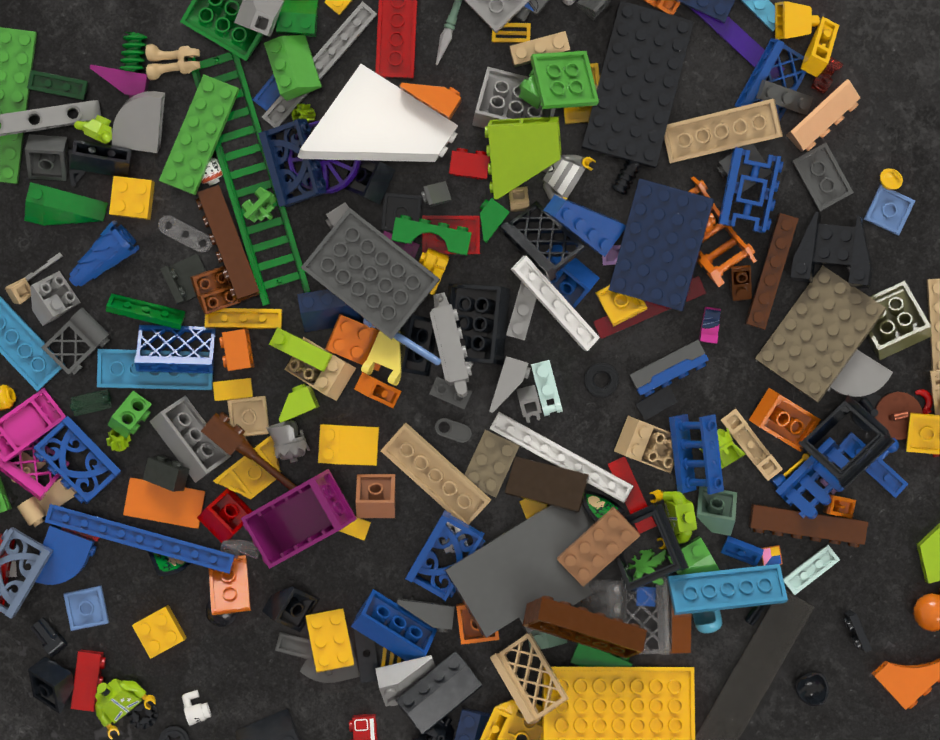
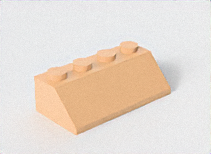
M849 79L836 88L786 135L801 152L805 149L807 151L812 149L816 145L815 140L819 136L821 138L825 137L831 131L829 127L833 123L835 125L839 124L845 118L843 114L847 110L852 112L859 105L857 101L860 99V96Z

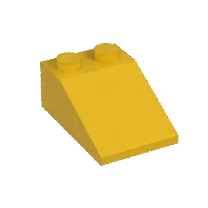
M320 424L318 463L377 466L379 427Z

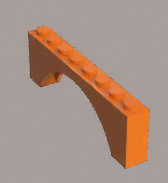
M940 658L925 664L909 666L884 661L871 674L905 710L907 708L911 709L918 703L917 699L920 696L927 695L932 690L931 686L936 682H940Z

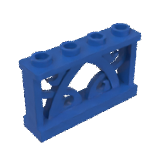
M69 416L65 417L60 424L33 447L35 451L34 456L40 462L44 460L49 465L47 469L54 476L57 474L62 479L60 482L67 490L71 488L75 492L73 496L81 504L83 502L88 504L121 473V470ZM64 427L67 429L62 441L53 438ZM73 441H78L79 447L72 448L68 446V443L73 446ZM48 443L60 445V449L56 447L50 448L55 451L53 456H49L45 452V446ZM87 449L89 451L85 459L87 471L68 470L66 466V450L79 453ZM59 459V467L53 461ZM92 459L97 461V465H92L94 470H91L89 466V461ZM108 471L111 475L99 485L96 476ZM68 477L77 478L76 483L74 484ZM88 478H92L94 482L93 490L91 492L82 491L80 484L86 483L88 487Z
M444 510L405 579L418 584L444 601L447 600L448 596L452 598L456 589L445 572V569L452 565L438 568L439 560L435 552L431 550L432 547L445 549L453 544L458 562L464 558L463 552H469L468 555H470L476 549L483 546L485 540L482 538L485 533L478 531ZM448 522L461 530L455 534L446 523ZM462 534H469L473 538V543L470 546H466L464 542L468 539L463 538L459 541L458 537ZM444 537L445 541L449 538L450 541L441 544L439 538ZM432 558L434 560V568H431L432 564L427 563V559ZM417 573L431 575V582L418 576ZM435 576H439L441 584L443 579H447L449 581L448 586L439 588L435 583Z

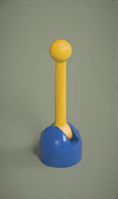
M803 454L802 458L784 474H776L770 479V482L778 489L786 481L785 477L810 457L809 454Z

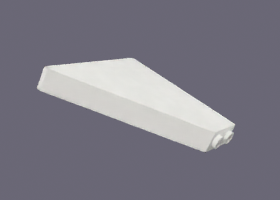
M360 64L300 148L298 157L300 159L435 162L439 156L443 157L448 150L446 147L448 142L453 143L458 135L455 132L458 125L363 64Z

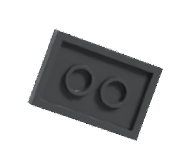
M827 143L792 161L819 212L854 193Z

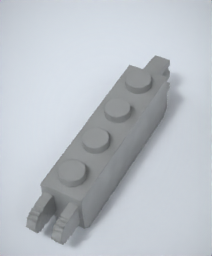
M445 293L433 295L434 308L430 312L445 382L450 386L454 385L457 396L464 398L468 394L466 382H469L468 376H471L472 373L470 364L466 365L464 360L468 356L466 347L461 346L460 339H463L461 327L457 328L456 321L459 320L457 309H452V304L449 305Z

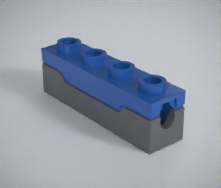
M695 340L633 372L629 376L640 396L644 394L647 397L655 392L654 388L660 385L664 388L672 384L671 380L678 376L681 379L689 375V370L695 368L697 371L705 367V362L709 359L699 340Z

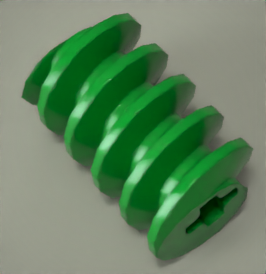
M125 32L128 35L123 36V40L128 43L122 44V48L126 49V51H122L121 55L126 58L120 60V63L125 66L119 67V70L139 73L138 70L144 69L143 66L139 65V62L145 61L140 55L146 54L145 51L141 50V47L147 46L142 40L148 39V36L135 32Z

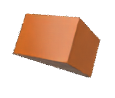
M829 494L832 500L829 505H824L823 512L852 519L856 500Z

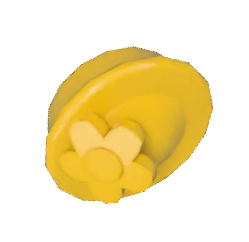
M888 168L881 172L880 182L885 189L895 190L902 186L903 178L897 170Z

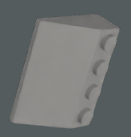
M487 66L472 125L485 128V126H488L489 120L554 117L556 108L542 109V106L536 109L519 98L521 91L519 86L525 78L528 80L529 77Z

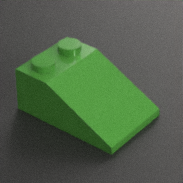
M700 536L681 546L689 568L683 571L677 570V575L720 571ZM667 554L666 556L671 564H673L670 555Z

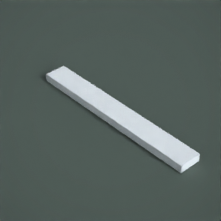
M498 412L490 427L496 433L560 468L589 474L588 483L623 503L633 488V485L501 412Z

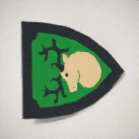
M585 490L582 504L595 523L613 506L621 514L626 512L612 499Z
M148 551L157 576L160 579H165L166 576L184 571L191 565L189 562Z

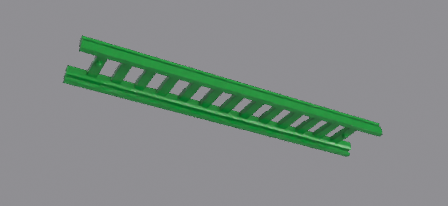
M229 52L199 61L200 68L192 71L196 88H198L202 79L199 70L231 60L235 64V71L212 78L222 82L239 78L242 89H240L236 99L245 97L247 107L230 112L227 122L250 115L253 125L222 134L215 151L251 269L260 291L261 302L265 306L270 304L266 289L300 279L304 293L311 292L306 273L301 269L303 264L286 208L279 207L278 201H276L273 206H278L281 217L249 227L246 225L243 215L245 211L243 208L241 209L238 198L255 193L259 187L266 190L272 188L274 194L275 190L258 134L262 132L242 63L240 57ZM195 57L187 58L188 61H196ZM256 133L258 144L224 153L222 143ZM261 151L264 162L230 172L227 161ZM267 170L270 180L239 190L235 189L234 179ZM284 225L285 236L252 245L250 234ZM289 243L292 251L291 254L258 263L255 255L256 252ZM295 261L298 272L263 281L261 271Z

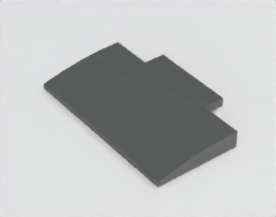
M583 504L581 505L580 512L549 505L445 569L446 574L483 637L487 638L517 618L521 625H523L527 603L542 596H550L554 598V601H565L574 606L593 594L588 584L583 587L557 560V557L595 524L594 520L586 512ZM523 626L527 634L534 631V629Z

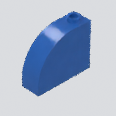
M50 525L43 545L54 551L36 582L45 585H55L66 582L78 575L86 566L90 556H94L97 548L94 545L96 541L61 529L59 526Z

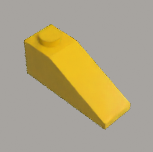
M825 17L821 18L819 26L805 53L801 65L802 70L818 77L825 69L830 60L839 28L838 24Z

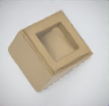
M527 186L517 187L509 192L511 212L524 211L529 207Z
M26 278L12 283L5 288L14 304H22L31 297L30 285Z

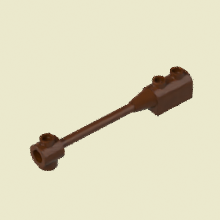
M215 413L201 430L204 435L230 456L236 450L248 459L255 461L287 489L291 490L297 487L257 454V451L245 438L246 436L243 435L245 430L238 424L233 427L229 423L230 418L225 413Z

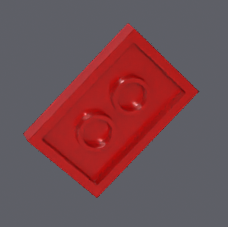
M422 216V219L430 220L432 225L438 226V222L450 224L449 228L457 229V226L469 228L468 232H472L468 254L480 255V216ZM433 233L422 234V252L426 253L427 249L431 248L443 254H455L448 252L447 245L440 236Z

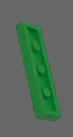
M112 293L106 305V312L179 330L186 311Z

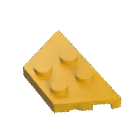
M269 436L254 449L258 455L281 473L278 458L275 456L274 441ZM243 456L213 481L248 499H252L276 479L255 461Z

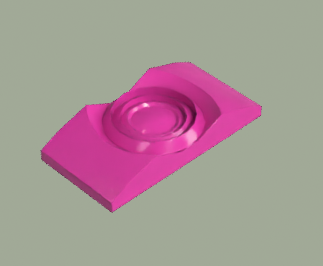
M42 388L0 418V459L3 463L16 457L38 439L50 433L66 417L45 388Z

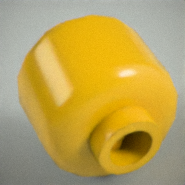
M0 385V411L13 407L16 401L14 390L7 385Z

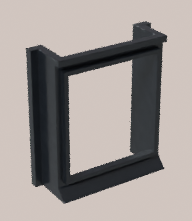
M847 395L845 401L802 442H799V448L805 454L808 452L836 477L839 485L846 489L895 441L885 426ZM851 411L872 429L877 436L839 470L814 445Z
M652 504L624 517L633 525L654 516L673 562L671 565L633 581L623 554L618 555L615 559L629 593L637 591V588L677 570L683 571L689 568L663 504Z

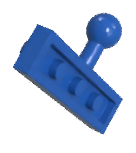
M850 432L838 446L852 459L866 445L855 434ZM892 438L895 442L865 471L896 498L908 483L883 461L889 453H894L899 448L897 439Z

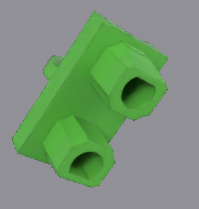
M259 187L255 191L258 200L255 203L247 200L242 204V208L245 211L243 215L254 223L258 219L262 221L265 217L271 220L273 215L270 212L275 208L273 204L277 201L275 194Z

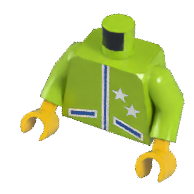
M655 490L650 492L649 494H654L656 498L650 500L651 503L664 500L666 514L679 544L688 542L692 531L697 529L693 503L687 500L683 493L679 491L662 492L661 490ZM658 538L657 541H663V538ZM664 541L663 546L659 547V549H667Z
M116 678L108 684L100 683L97 687L95 695L97 699L95 703L96 716L102 725L107 727V734L110 739H113L110 734L111 731L115 730L119 735L118 728L112 725L111 722L115 724L137 706L142 699L144 700L145 708L148 710L151 709V705L147 703L148 701L156 704L155 697L153 695H146V691L135 681H121Z

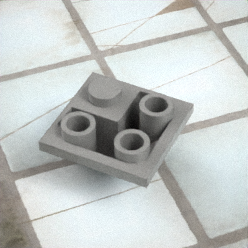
M243 0L234 23L271 37L284 0Z
M60 271L30 286L32 311L42 326L56 320L81 303Z

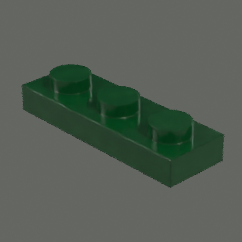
M31 70L27 89L85 101L88 81Z

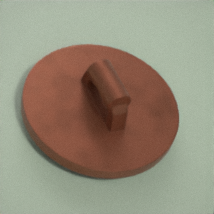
M893 392L887 394L878 402L875 408L878 410V415L874 418L888 429L892 438L903 440L907 439L910 413H923L919 402L913 396L904 392Z

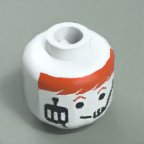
M211 158L201 181L202 184L208 183L211 186L220 182L219 177L223 174L216 158Z

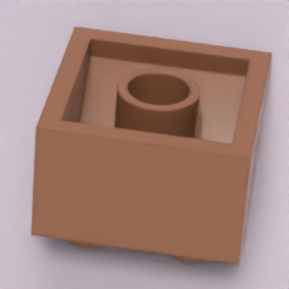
M357 474V518H395V474Z

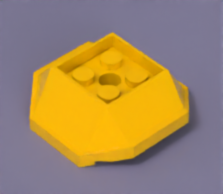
M511 699L494 707L480 740H516L520 734L525 735L527 740H542V718L535 724H528L514 699ZM536 703L538 712H542V706Z

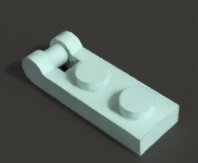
M550 360L531 364L544 416H548L556 411L557 413L563 412ZM554 399L555 404L548 406L546 400Z

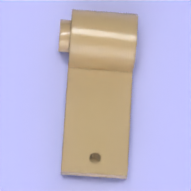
M61 478L52 485L41 501L33 496L17 506L29 526L33 525L36 527L44 522L43 518L47 515L50 504L61 506L74 497L75 492L71 488L67 490L61 484Z

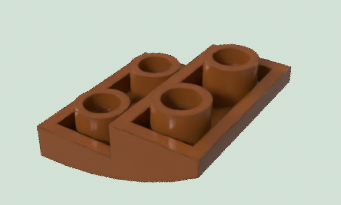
M224 265L190 277L205 315L240 303L237 298H232L229 290L232 287L230 280L226 281L222 271L225 269Z

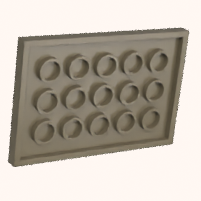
M822 266L813 278V283H809L755 359L819 403L883 315L886 307L856 287H851L847 281Z

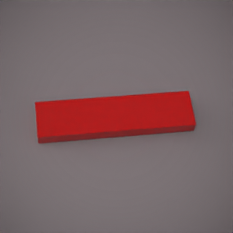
M624 456L608 463V467L613 475L633 485L625 500L629 513L632 514L648 507L626 457ZM651 516L636 523L635 526L639 533H643L656 527V524Z

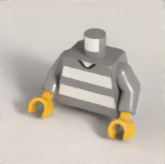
M562 155L559 161L543 170L546 173L542 180L544 182L543 188L548 198L551 200L554 195L567 199L585 169L593 170V168L589 167V163L592 161L596 163V161L590 157L585 158L579 155Z

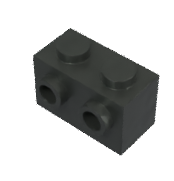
M163 455L148 457L143 480L173 492L184 491L189 468L184 467L181 462L168 461V457Z

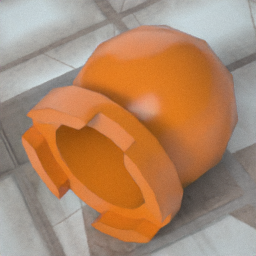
M933 593L923 595L915 604L914 619L924 630L931 632L940 630V593L939 595Z

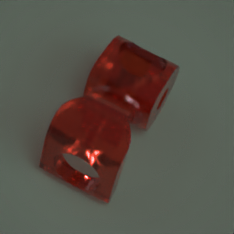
M830 56L828 65L814 79L811 87L825 94L833 82L831 76L836 70L842 68L843 63Z

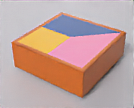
M779 545L761 548L764 549L761 557L763 566L783 564Z

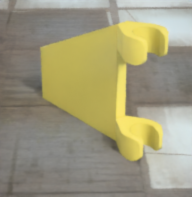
M379 331L370 354L362 365L361 371L371 375L375 363L393 370L388 377V383L397 386L401 378V343L394 338L391 340Z

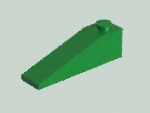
M30 182L25 202L24 221L43 226L104 222L108 203Z

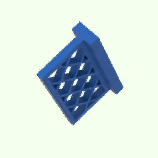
M771 38L734 106L737 108L753 104V102L758 100L760 102L763 101L757 99L756 96L761 81L766 79L769 82L781 80L782 86L786 87L785 78L793 76L795 83L789 89L797 91L807 72L804 70L796 71L794 61H803L804 56L785 45L781 40ZM782 49L788 52L789 60L781 62L779 55ZM790 63L792 73L784 75L782 65ZM778 66L780 77L771 79L770 71ZM776 105L780 122L786 108Z
M139 325L137 351L134 360L136 371L213 373L216 328L181 326L179 330L161 325ZM143 331H152L155 335L147 341L143 337ZM165 332H171L174 336L166 341L161 335ZM184 332H190L193 336L185 342L180 336ZM203 333H211V338L206 342L199 337ZM159 338L164 344L155 349L151 343ZM178 339L182 345L175 350L170 344ZM197 339L202 345L193 350L189 344ZM147 346L153 351L148 356H141V351ZM166 347L172 351L168 356H162L159 353ZM186 347L191 354L187 357H182L179 352ZM204 348L210 352L209 357H200L198 353Z

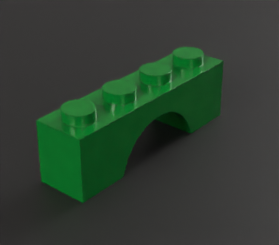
M400 215V218H395L392 241L411 245L419 235L433 233L445 241L448 252L468 255L472 232H468L469 228L457 226V229L449 228L450 224L438 222V226L430 224L431 221L426 219H419V222L412 221V217Z

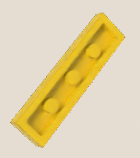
M223 308L206 314L204 327L235 329H277L278 327L282 329V309Z

